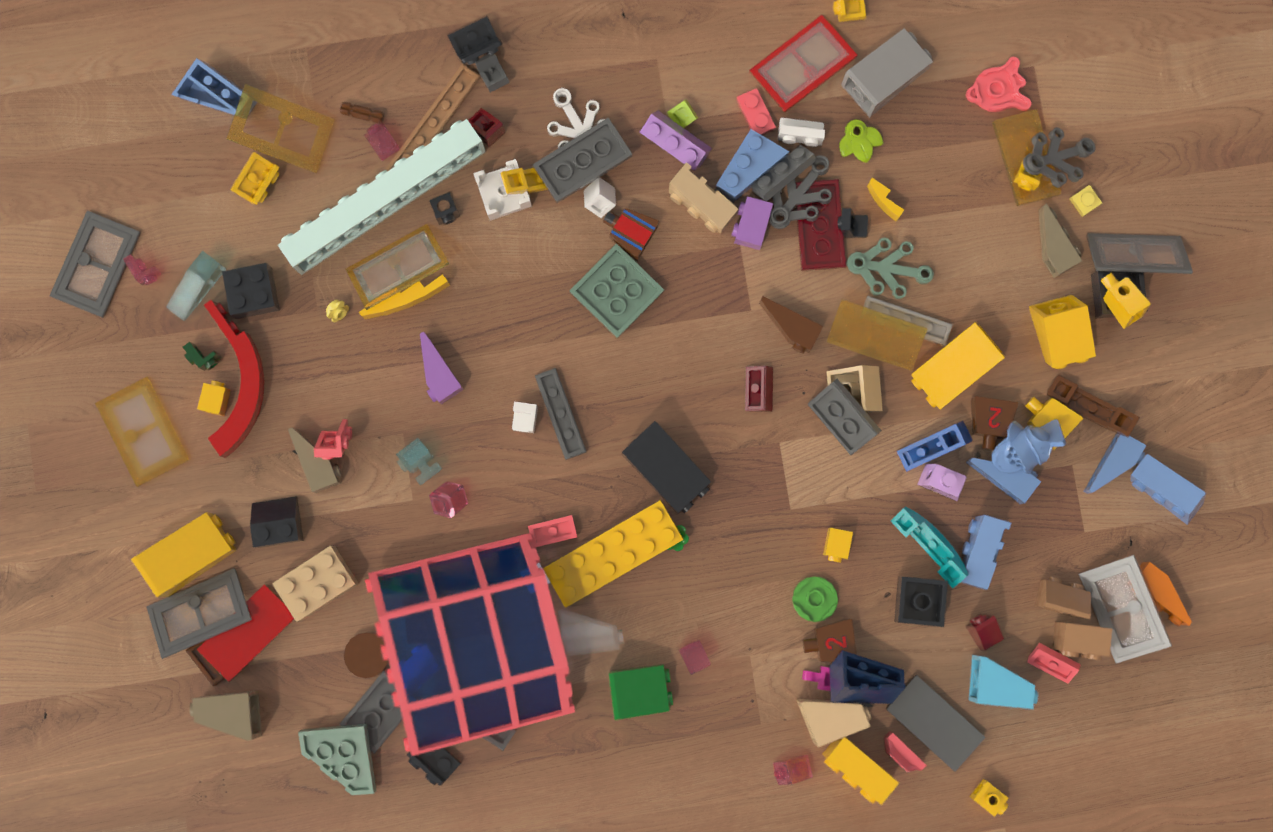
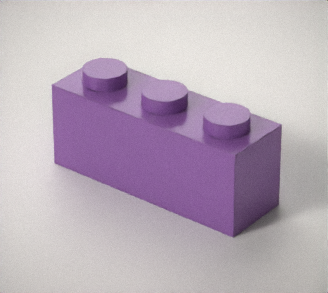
M660 111L652 113L640 131L641 134L685 164L687 162L694 171L701 167L712 150L711 147Z

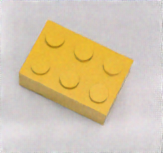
M845 737L833 741L822 754L826 758L824 763L836 773L841 770L844 773L842 778L853 788L861 787L860 793L872 804L877 801L882 805L899 784Z

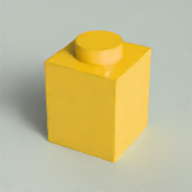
M211 381V384L203 383L197 409L225 416L231 390L224 387L225 383Z
M828 528L823 555L828 556V561L841 563L842 559H848L853 532Z

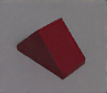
M483 108L468 120L475 132L489 148L505 134L502 122Z

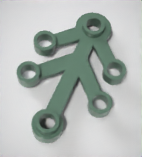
M881 238L877 245L866 253L855 252L851 254L847 260L849 271L856 275L861 274L869 285L870 292L875 296L883 293L884 284L876 281L869 270L878 271L892 290V295L895 299L904 298L907 290L903 285L897 283L892 274L914 277L922 285L928 284L934 276L933 270L926 265L920 266L918 269L893 265L903 256H908L912 253L913 245L908 241L903 242L899 249L880 262L870 260L880 252H887L891 248V241L888 238ZM882 241L886 242L888 244V248H882L880 246V243ZM904 245L909 246L910 251L904 252L902 247ZM855 260H861L862 266H856ZM921 271H927L929 276L927 278L922 277ZM879 285L881 291L875 292L873 286ZM896 289H901L903 295L898 296L895 292Z

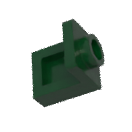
M191 342L182 347L186 351L184 356L191 365L196 364L198 368L204 371L214 368L221 358V355L216 351L211 352L205 357L197 346Z

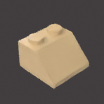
M861 365L827 371L828 385L838 379L866 413L883 411L879 366Z

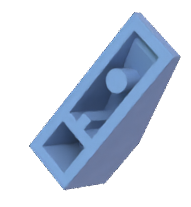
M1116 433L1083 492L1087 494L1093 493L1136 465V463L1139 464L1145 456L1143 450L1146 445L1131 436L1125 437Z
M971 458L966 462L1019 504L1026 503L1041 483L1034 471L1025 474L1022 469L1013 473H1005L999 471L992 464V461Z

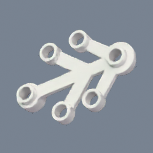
M565 88L556 90L553 96L556 106L563 108L574 129L561 126L558 122L553 121L547 126L548 133L551 136L562 135L574 139L591 129L594 117L599 112L598 102L591 100L586 104L587 112L582 125L570 104V92ZM562 96L567 98L564 103L559 102V98ZM592 104L596 105L597 109L595 111L589 110V106ZM552 126H557L558 130L556 132L550 131V128ZM561 141L558 145V148H560L562 145H565L569 141Z

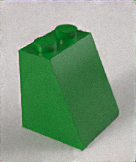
M664 664L609 671L614 720L670 711L669 706L673 705L672 692H667L666 683L670 682L669 669H664Z

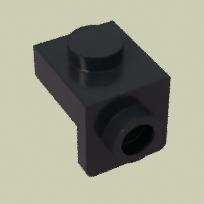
M842 208V216L838 217V229H841L845 238H867L869 217L867 215H855L851 208Z

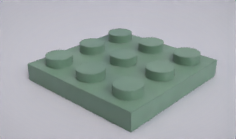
M615 244L569 292L618 339L664 292V289L618 244Z

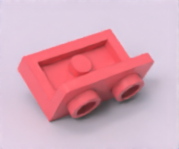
M348 419L342 420L338 431H321L314 447V457L329 460L334 457L343 456L345 449H348L349 440L352 439V427L348 426Z

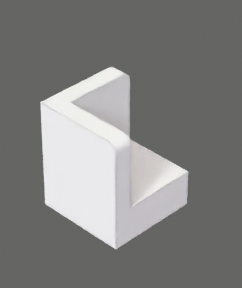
M600 177L584 189V207L600 218L616 206L615 188Z
M514 402L512 430L534 433L538 406L536 404Z

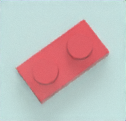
M757 88L736 98L750 129L761 135L775 130L776 126Z
M572 515L528 526L534 548L577 538Z
M1041 643L1032 651L1027 663L1067 684L1078 673L1081 665Z

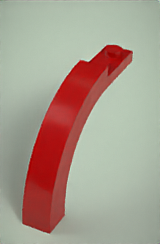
M210 300L204 306L232 345L241 373L240 392L231 415L215 433L208 437V440L219 456L226 458L243 443L256 423L264 396V371L260 354L250 335L245 331L238 334L240 329L233 320L229 322L225 315L228 312L220 302L217 304Z

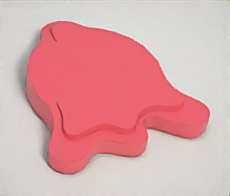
M1011 57L1003 66L992 67L981 72L973 86L967 90V100L976 103L982 109L989 112H1000L1008 108L1027 111L1031 107V100L1019 93V89L1026 85V80L1018 73L1020 60L1017 57Z

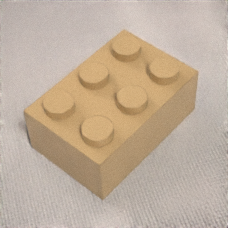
M329 546L272 583L296 622L304 621L359 585L335 546Z

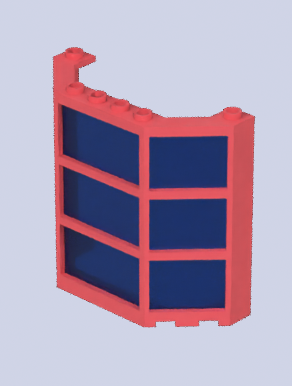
M530 533L368 573L369 579H365L368 593L373 592L380 621L375 623L378 637L383 636L385 645L381 646L384 660L389 659L391 669L386 671L389 683H394L396 692L392 693L395 707L400 706L407 737L403 738L406 752L411 751L412 756L575 713L571 698L573 696L570 681L566 682L565 679L569 673L568 663L544 570L541 567H537L536 563H540L536 548L533 546Z

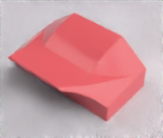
M891 731L883 737L885 752L907 772L923 770L927 766Z

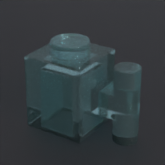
M419 438L396 454L399 458L396 462L404 472L408 470L413 474L420 469L422 473L415 478L420 485L442 470L438 462L429 467L427 462L434 458V456Z

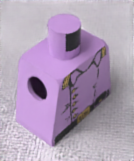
M925 464L917 485L958 501L966 481V476L938 464Z

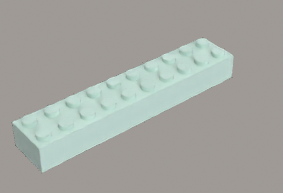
M466 119L463 122L461 120L455 122L450 127L451 130L445 134H437L433 137L430 144L416 148L412 156L407 159L402 158L394 164V168L388 172L387 170L380 172L375 177L376 180L370 184H362L357 188L355 194L341 198L337 206L332 209L327 208L319 214V218L313 222L311 220L301 225V230L295 234L290 233L284 236L278 246L291 266L299 274L303 275L484 154L486 151L482 140L469 121Z

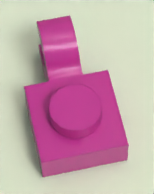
M820 666V673L803 670V680L818 682L817 689L831 691L830 667Z

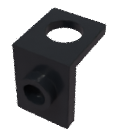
M450 192L429 201L439 225L453 223L456 221V218L460 217ZM443 200L448 201L450 209L439 212L437 209L438 203Z

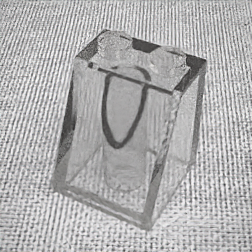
M566 609L558 610L562 643L566 656L619 650L620 644H624L622 629L618 630L616 624Z

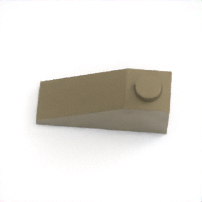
M289 428L290 437L311 491L318 493L341 484L340 477H342V473L338 464L334 465L330 459L325 460L321 457H314L315 446L297 429Z

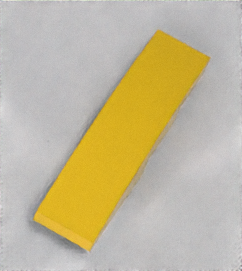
M442 274L425 287L420 281H417L402 293L395 286L361 310L359 314L364 319L389 315L431 298L450 286V284Z

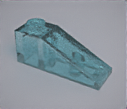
M202 251L186 271L166 308L185 321L221 277L222 271H225L226 268Z

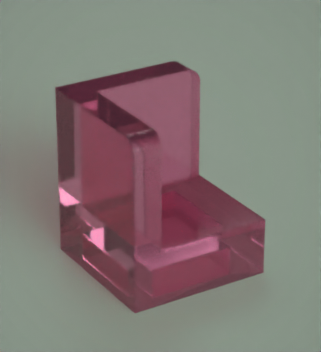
M447 481L429 494L434 514L447 518H452L468 504L464 486Z
M699 639L678 649L691 675L711 665Z

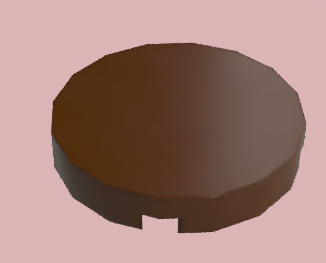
M370 632L357 634L351 638L344 651V661L349 671L362 678L375 677L383 672L389 664V659L384 660L381 646L385 645L384 639L378 637V634Z

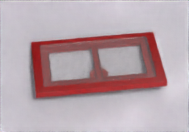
M820 15L749 71L780 108L786 112L857 58L858 55L824 16Z

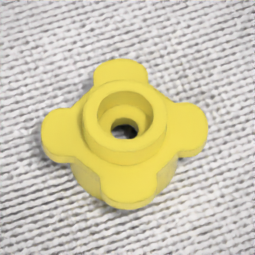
M334 300L327 306V317L332 318V322L335 323L346 316L349 306L344 305V301Z

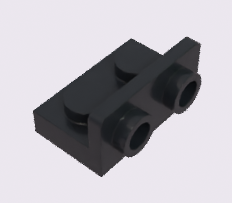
M427 732L417 744L419 748L438 743V741ZM445 747L414 756L411 755V751L407 754L410 758L408 762L417 770L421 768L426 773L425 778L433 785L438 784L441 786L461 764Z

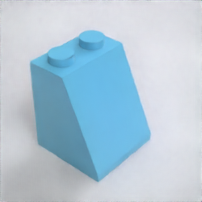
M972 655L969 701L977 704L1034 708V704H1037L1038 691L1035 690V685L986 657Z

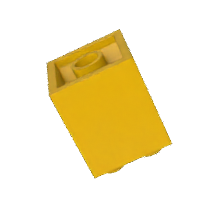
M1068 295L1029 306L1045 362L1055 369H1062L1067 367V364L1074 362L1083 363L1088 361L1089 358L1096 357L1088 306L1073 295Z

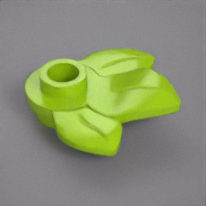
M852 120L845 127V136L840 140L839 149L842 157L853 153L858 160L867 163L872 156V146H881L883 139L877 129L866 127L865 123L861 120ZM856 126L860 129L858 135H855L853 132Z

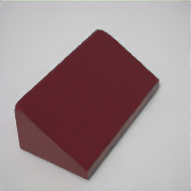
M766 365L746 366L745 411L772 412L773 367Z

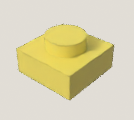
M1090 185L1070 198V201L1082 217L1102 204Z

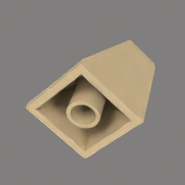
M802 698L797 700L812 741L817 747L870 727L868 722L871 720L870 713L867 707L860 703H831V700Z

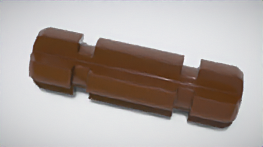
M342 102L340 107L342 115H351L361 120H372L373 123L381 124L384 118L382 111H372L370 108L355 104L352 106L348 102Z

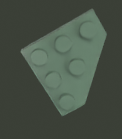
M367 724L301 729L298 732L302 755L308 760H313L321 767L320 770L332 780L336 779L346 787L345 790L351 795L374 794L377 791Z

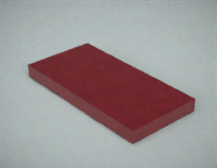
M839 179L815 181L805 193H815L822 189H828L832 194L830 203L822 204L819 201L796 205V211L806 210L809 206H814L818 209V218L815 221H808L807 219L797 220L801 271L846 268L844 235L841 229H838V217L842 216ZM795 182L796 189L800 186L802 182ZM823 194L821 198L827 199L829 198V195ZM814 211L808 212V216L816 214Z

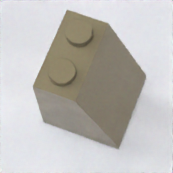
M258 690L205 695L193 698V703H190V715L194 717L195 723L244 740H253L262 736Z

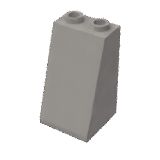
M902 29L845 73L841 86L869 118L927 71L933 63L929 51L925 48L922 49L918 45L914 34L907 32L905 29Z

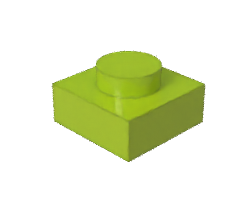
M687 99L667 112L670 119L682 128L698 119Z

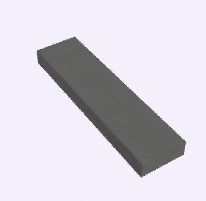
M556 368L535 375L565 460L587 453Z

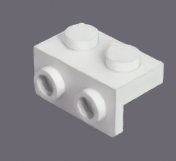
M788 118L780 119L777 140L788 144L822 145L825 136L824 123Z

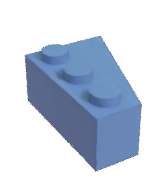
M196 58L171 94L243 119L247 118L258 102L220 72Z
M750 129L716 184L715 191L718 190L727 199L735 202L751 189L753 183L788 156L789 151Z
M1146 454L1131 474L1130 481L1133 482V487L1141 492H1146L1156 503L1164 506L1187 525L1204 504L1206 492L1149 454Z
M987 515L976 516L975 520H971L968 532L971 533L969 542L965 541L962 549V554L965 555L963 563L969 575L960 583L988 590L997 565L999 549L1002 550L1004 542L1001 541L1005 529L1009 530L1010 522Z

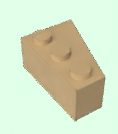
M686 162L669 183L670 198L676 204L680 205L682 203L688 208L687 212L694 218L698 219L700 217L705 221L704 225L713 233L717 231L721 234L737 215L738 208L718 190L715 191L706 184L707 180L703 176L698 178L689 171L692 166Z

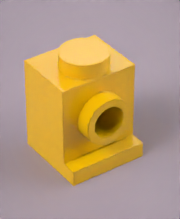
M982 779L969 796L994 817L997 813L999 815L1003 814L1008 807L1006 801L1009 798L985 779ZM991 796L996 797V801L993 804L989 803Z

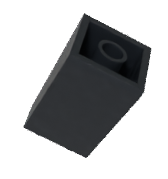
M656 421L622 451V456L677 514L681 511L685 514L694 505L691 501L697 495L702 498L710 490L708 485L711 481Z

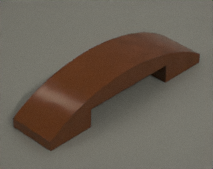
M1060 375L1056 377L1047 392L1049 397L1062 403L1080 416L1125 437L1130 436L1140 419L1135 414L1121 407L1117 408L1078 388L1077 384Z

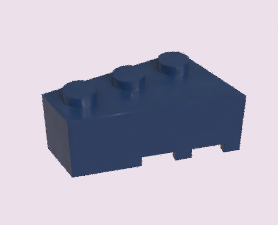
M842 650L830 665L831 703L892 704L905 689L904 670Z

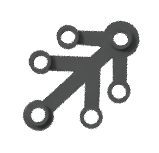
M1056 127L1048 134L1051 142L1047 155L1042 156L1043 146L1047 143L1048 139L1044 133H1037L1032 138V144L1034 145L1032 153L1026 155L1023 159L1025 170L1031 175L1043 174L1050 178L1052 185L1057 188L1063 186L1067 182V178L1064 173H1057L1046 165L1051 164L1067 173L1069 180L1072 182H1078L1082 179L1083 171L1079 167H1073L1063 160L1075 156L1081 158L1090 156L1095 152L1094 142L1089 138H1083L1076 143L1075 147L1058 152L1060 142L1064 138V132Z
M816 156L817 160L811 165V172L797 189L795 178L787 184L789 200L784 206L781 200L783 189L772 196L774 209L770 213L769 222L774 228L784 229L791 221L801 219L815 221L818 218V209L816 207L809 206L806 210L792 211L796 205L819 201L822 204L831 202L832 194L828 189L805 194L819 175H824L829 171V161L825 156ZM823 165L824 169L818 170L816 167ZM823 194H828L829 198L822 199L821 196ZM814 211L816 213L814 216H808V212ZM778 216H783L784 220L779 222L776 220V218Z

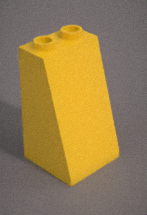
M976 321L911 374L913 377L911 382L919 391L923 389L928 395L926 400L933 408L937 406L939 409H942L1004 359L1005 354Z
M204 513L131 559L156 597H169L236 551L234 544H236L235 540L229 533L224 532L221 527L223 523L216 514Z

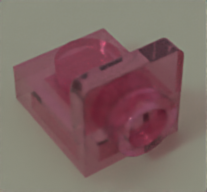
M131 254L123 258L135 280L142 286L154 283L158 279L157 277L161 275V272L155 266L146 270L147 267L141 258L136 259Z

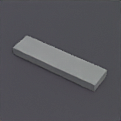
M870 296L866 297L860 315L862 319L942 346H946L953 325Z

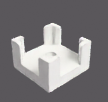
M516 159L506 162L505 168L485 174L484 170L473 173L490 221L532 207L527 191L524 194L506 193L500 173L502 171L518 169Z

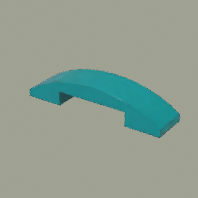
M905 506L891 520L905 537L911 535L941 567L937 572L945 581H948L952 588L956 587L969 575L963 561L950 542L920 514Z

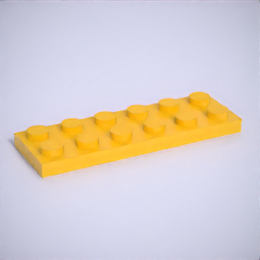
M660 500L544 567L543 570L566 608L684 539Z

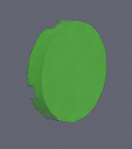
M816 576L805 578L798 583L793 591V607L798 615L805 620L813 622L824 621L832 616L837 608V591L832 583L825 578Z

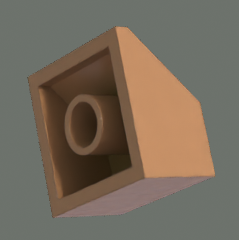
M1049 577L1048 580L1040 581L1034 606L1078 619H1090L1091 592L1084 591L1085 586L1075 583L1067 586L1062 584L1061 579Z

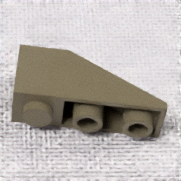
M1045 204L1039 209L1042 260L1053 278H1056L1082 261L1080 258L1081 253L1075 245L1071 244L1068 239L1069 234L1063 226L1061 227L1056 220V212Z

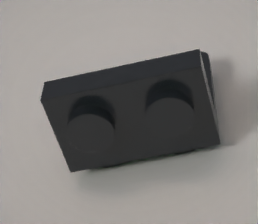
M487 15L447 34L462 64L467 62L468 65L479 61V56L485 53L488 55L494 54L500 50L499 46L503 44L496 36Z

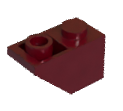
M978 614L969 620L971 624L966 626L977 646L982 651H986L1004 639L995 616Z

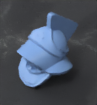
M1055 419L1042 427L1029 425L1025 428L1018 422L1012 421L1007 431V438L997 445L992 452V464L999 471L1005 473H1013L1022 469L1025 474L1031 473L1036 465L1047 462L1053 447L1065 446L1066 441L1059 421Z

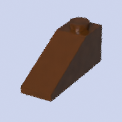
M762 296L759 304L788 343L793 345L792 349L802 354L805 352L810 353L823 326Z

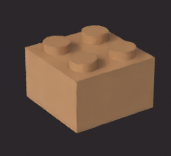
M1055 622L1052 649L1059 650V653L1064 656L1079 657V653H1082V658L1102 660V656L1110 657L1112 629Z

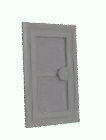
M1135 555L1079 574L1082 584L1085 586V591L1091 592V605L1100 627L1112 629L1110 651L1115 663L1172 646Z

